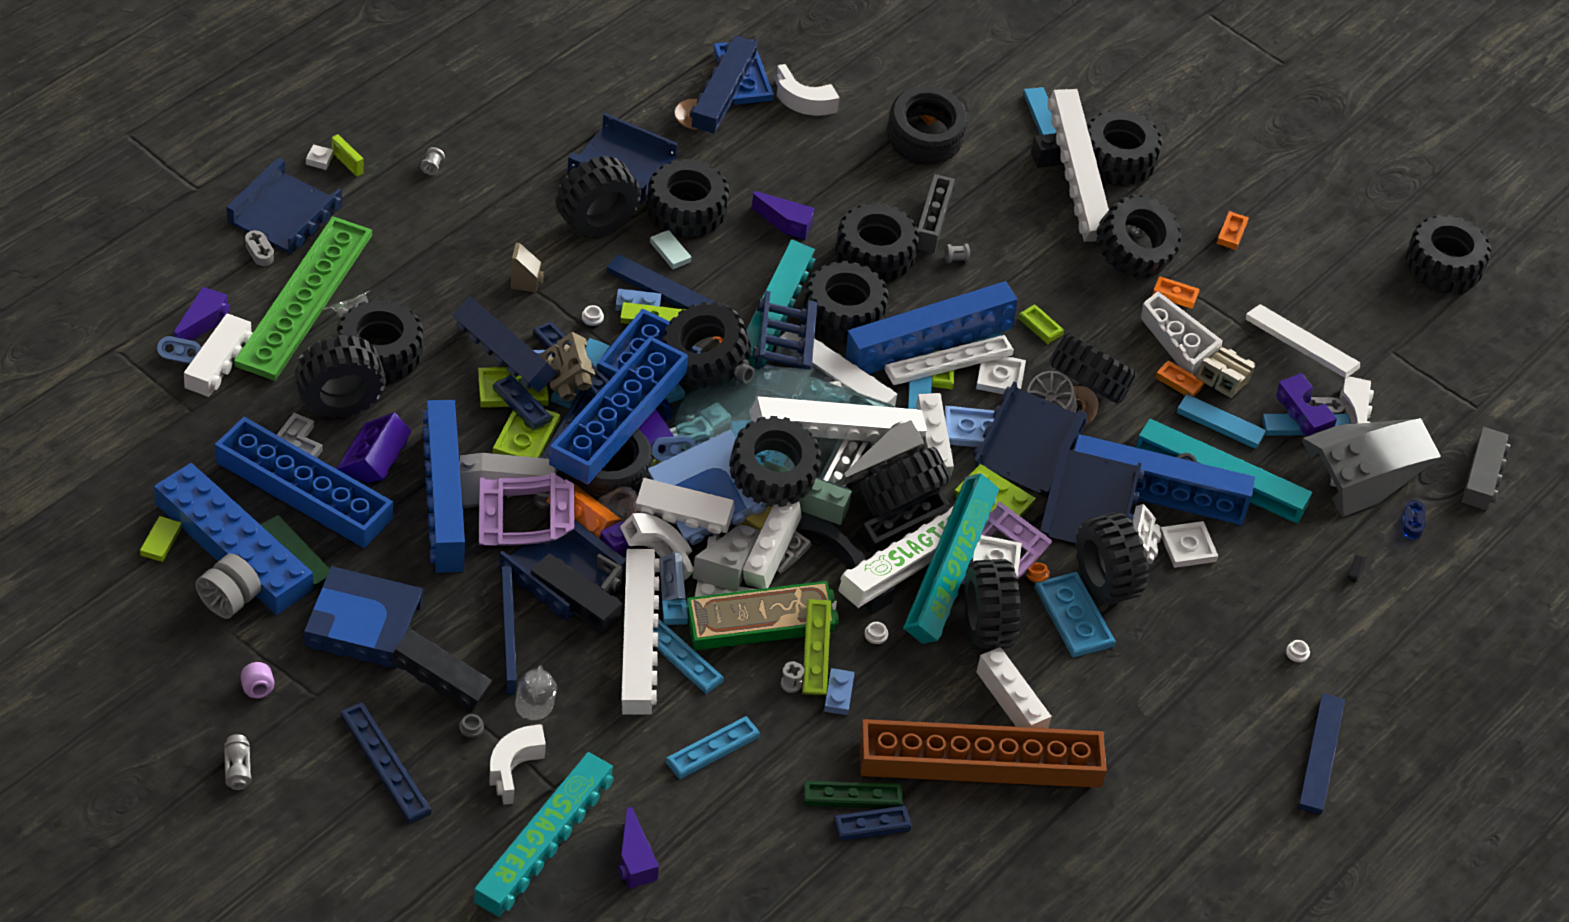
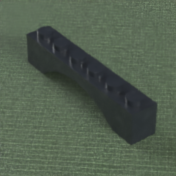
M801 511L802 517L795 531L811 541L812 544L832 553L850 570L857 567L863 560L867 561L862 551L857 550L848 537L835 527L833 522ZM893 586L862 606L871 615L893 603L895 587Z

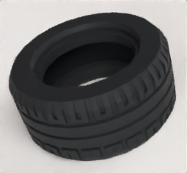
M934 86L913 87L901 93L894 100L887 124V136L892 147L906 159L920 164L941 163L954 157L962 147L968 124L967 112L956 96L947 90ZM914 116H932L946 126L947 131L941 134L922 133L912 128L907 120Z
M637 429L616 453L630 462L627 468L608 472L601 470L588 485L564 473L565 479L572 481L602 505H619L628 502L639 495L643 479H650L648 472L652 465L650 442Z

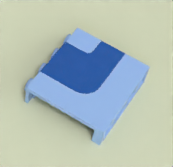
M731 429L648 469L651 480L734 500L735 509L730 525H738L746 517L752 514H761L769 507L763 502H760V504L753 502L752 497H745L742 494L743 490L737 489L735 486V479L731 478L729 461L735 441V436ZM675 522L689 545H696L703 541L704 537L715 534L709 532L707 528L699 526L698 528H691L683 522Z

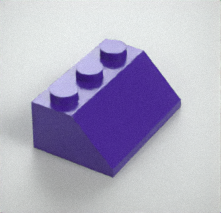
M395 412L366 422L336 469L353 479L367 484L377 480L382 481L388 475L390 466L398 459L400 450L408 443L407 439L412 432L411 429Z

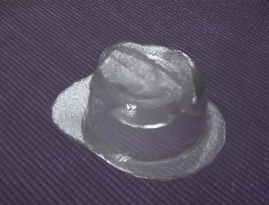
M367 292L355 298L328 305L321 310L333 308L342 317L353 306L357 307L359 303L364 301L368 303Z
M629 487L618 488L597 500L621 518V522L626 521L633 513H640L637 511L636 506L638 496Z
M538 666L537 669L525 673L518 685L515 707L523 718L529 720H540L547 717L554 707L557 684L550 673L543 670L542 666Z

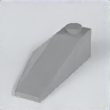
M912 420L907 422L899 421L893 424L891 429L843 474L839 481L841 486L863 479L869 472H872L874 475L886 467L888 468L917 454L924 441Z
M490 453L460 455L461 493L464 508L479 507L480 478L498 480V478L537 477L551 473L556 475V468L549 465V459Z

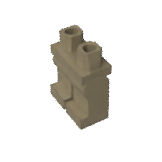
M574 332L569 333L559 340L557 345H552L540 354V357L557 372L550 380L551 389L558 392L561 399L567 402L575 398L574 389L578 388L582 391L589 389L592 386L591 377L595 375L585 349L588 346L586 338ZM569 341L572 342L571 346L567 345ZM552 353H555L554 358L550 356Z
M1221 347L1210 359L1205 358L1202 361L1196 378L1211 387L1216 385V390L1232 398L1248 384L1254 371L1255 363L1249 359L1244 360L1237 356V353L1231 349L1227 350ZM1205 375L1212 376L1213 379L1207 378ZM1224 386H1229V387H1231L1232 389H1231V390H1230V389H1227V388H1225Z

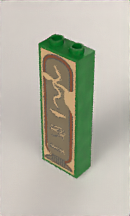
M828 581L687 598L686 607L693 650L805 637L807 599L831 601L830 634L834 633L835 624L839 623L837 610H833L832 603H834L833 589H829Z

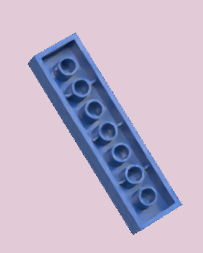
M1004 281L848 330L846 360L870 375L873 372L885 369L886 364L930 354L937 350L950 349L961 344H967L973 340L986 338L995 333L1008 331L1014 326L1018 299L1008 283Z
M650 336L550 446L549 465L588 485L687 374L688 355Z
M455 400L427 401V410H423V424L427 425H422L424 441H427L423 443L425 459L428 458V460H425L426 476H429L426 477L427 494H431L427 495V509L429 512H432L428 513V527L430 530H433L429 531V545H431V548H434L430 549V563H435V573L464 572L465 536Z
M243 417L215 443L216 463L364 549L393 520V501L246 417Z
M1078 434L1074 451L1136 466L1138 462L1142 463L1140 470L1144 471L1142 483H1137L1135 492H1139L1138 500L1243 525L1252 497L1255 476Z
M192 463L154 486L155 504L172 520L181 522L182 529L217 561H220L227 554H235L244 559L254 569L261 582V591L256 597L276 615L313 591V572Z

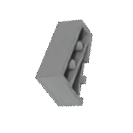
M739 524L695 556L692 579L736 592L744 579L743 568L761 530Z

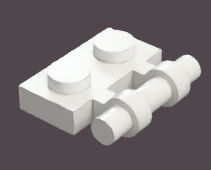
M1142 504L1136 506L1133 525L1137 527L1139 536L1144 542L1143 546L1147 553V562L1152 564L1158 553L1157 543L1161 539L1160 526L1155 524L1156 518Z

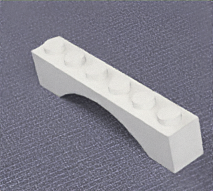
M1348 376L1344 378L1340 390L1339 399L1344 403L1343 412L1349 415L1351 424L1369 423L1367 419H1370L1372 406H1369V403L1372 402L1374 393L1373 390H1370L1371 381ZM1331 478L1330 486L1336 487Z

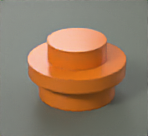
M1034 563L1027 570L1026 577L1034 583L1043 582L1049 578V570L1043 563Z

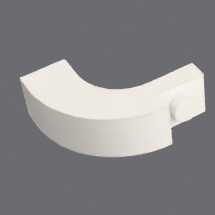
M786 64L778 65L777 74L775 75V83L778 86L776 96L784 105L794 111L807 115L820 116L837 113L839 96L831 84L821 87L804 86L793 78Z
M633 513L620 526L629 546H645L655 549V552L660 557L674 552L682 553L684 581L693 573V566L688 558V555L692 552L689 544L666 521L650 514Z
M542 724L526 726L512 731L503 737L493 750L490 760L489 782L490 785H496L497 795H502L503 805L513 804L514 801L512 770L522 762L545 759L546 743Z

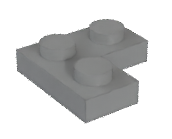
M293 413L277 434V436L316 458L323 451L322 444L306 438L314 428V421L299 414Z

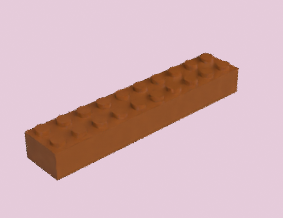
M863 719L859 736L861 776L1102 788L1107 772L1103 731Z

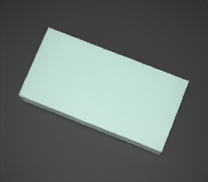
M669 230L651 237L650 243L672 269L691 263V256Z

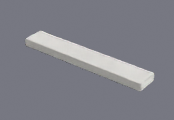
M1261 304L1246 314L1247 321L1344 378H1347L1360 368V362Z
M1005 335L886 364L885 371L892 384L897 385L1011 356L1014 350Z

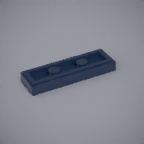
M512 375L493 384V390L533 431L552 421V416Z
M906 806L834 816V824L839 841L911 831L912 828Z

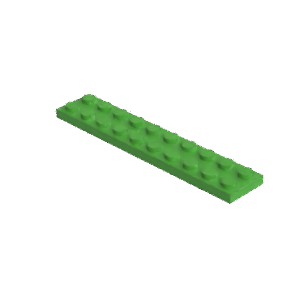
M332 216L234 360L235 367L274 381L277 380L372 237V229Z

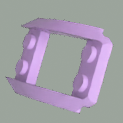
M555 473L528 478H498V480L480 478L479 545L543 543L556 540L574 530V484L567 479L564 480L555 475ZM550 492V529L535 532L503 533V496Z
M999 501L996 504L997 507L988 516L989 519L981 535L991 537L998 530L1011 541L1022 543L1021 548L1027 553L1019 561L1018 579L1052 543V540ZM964 578L963 581L961 582L964 586H965V578Z

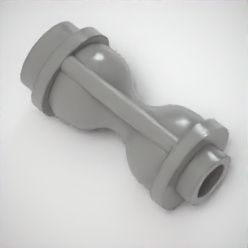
M239 734L231 735L224 744L226 785L234 790H242L251 783L250 747L245 736Z

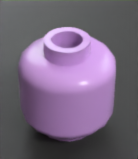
M253 662L245 666L241 671L242 687L249 697L262 698L273 690V675L270 667L265 663Z

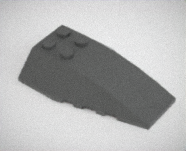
M1421 418L1338 425L1302 439L1311 459L1321 456L1339 491L1332 500L1341 518L1378 505L1441 457Z

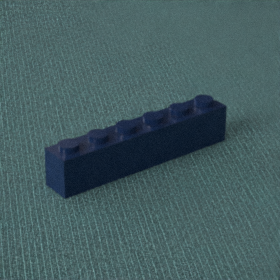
M735 35L732 42L727 43L725 54L720 56L718 67H714L711 80L706 81L704 93L699 94L697 105L691 109V127L713 134L716 133L756 59L758 42Z
M471 296L452 314L458 321L455 325L464 334L469 331L468 337L477 345L481 342L483 344L481 348L488 355L491 356L494 353L496 355L494 359L502 367L505 365L509 366L506 370L515 378L520 376L521 379L519 381L527 389L533 387L539 393L557 374L543 358Z

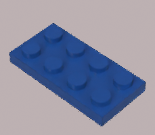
M727 43L714 44L713 50L717 61H719L721 55L725 54ZM758 51L756 59L732 101L733 105L773 100L774 94Z

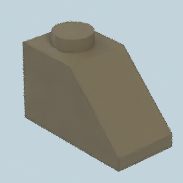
M516 243L512 256L511 289L537 292L538 284H542L544 278V271H540L541 262L524 246Z

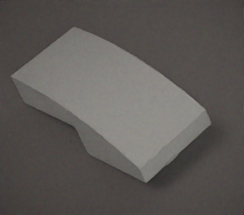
M795 531L777 568V572L781 574L793 565L812 546L811 541Z

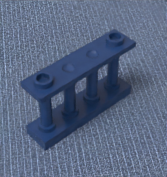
M766 291L764 298L759 299L757 311L760 312L757 346L754 347L752 359H755V369L759 370L762 360L765 359L795 366V369H798V379L807 380L812 367L817 302L809 300L806 309L802 308V310L769 303L771 291ZM768 312L799 318V321L803 323L799 326L768 319ZM767 327L798 334L801 340L798 342L767 335ZM765 343L797 350L800 356L796 358L765 351Z

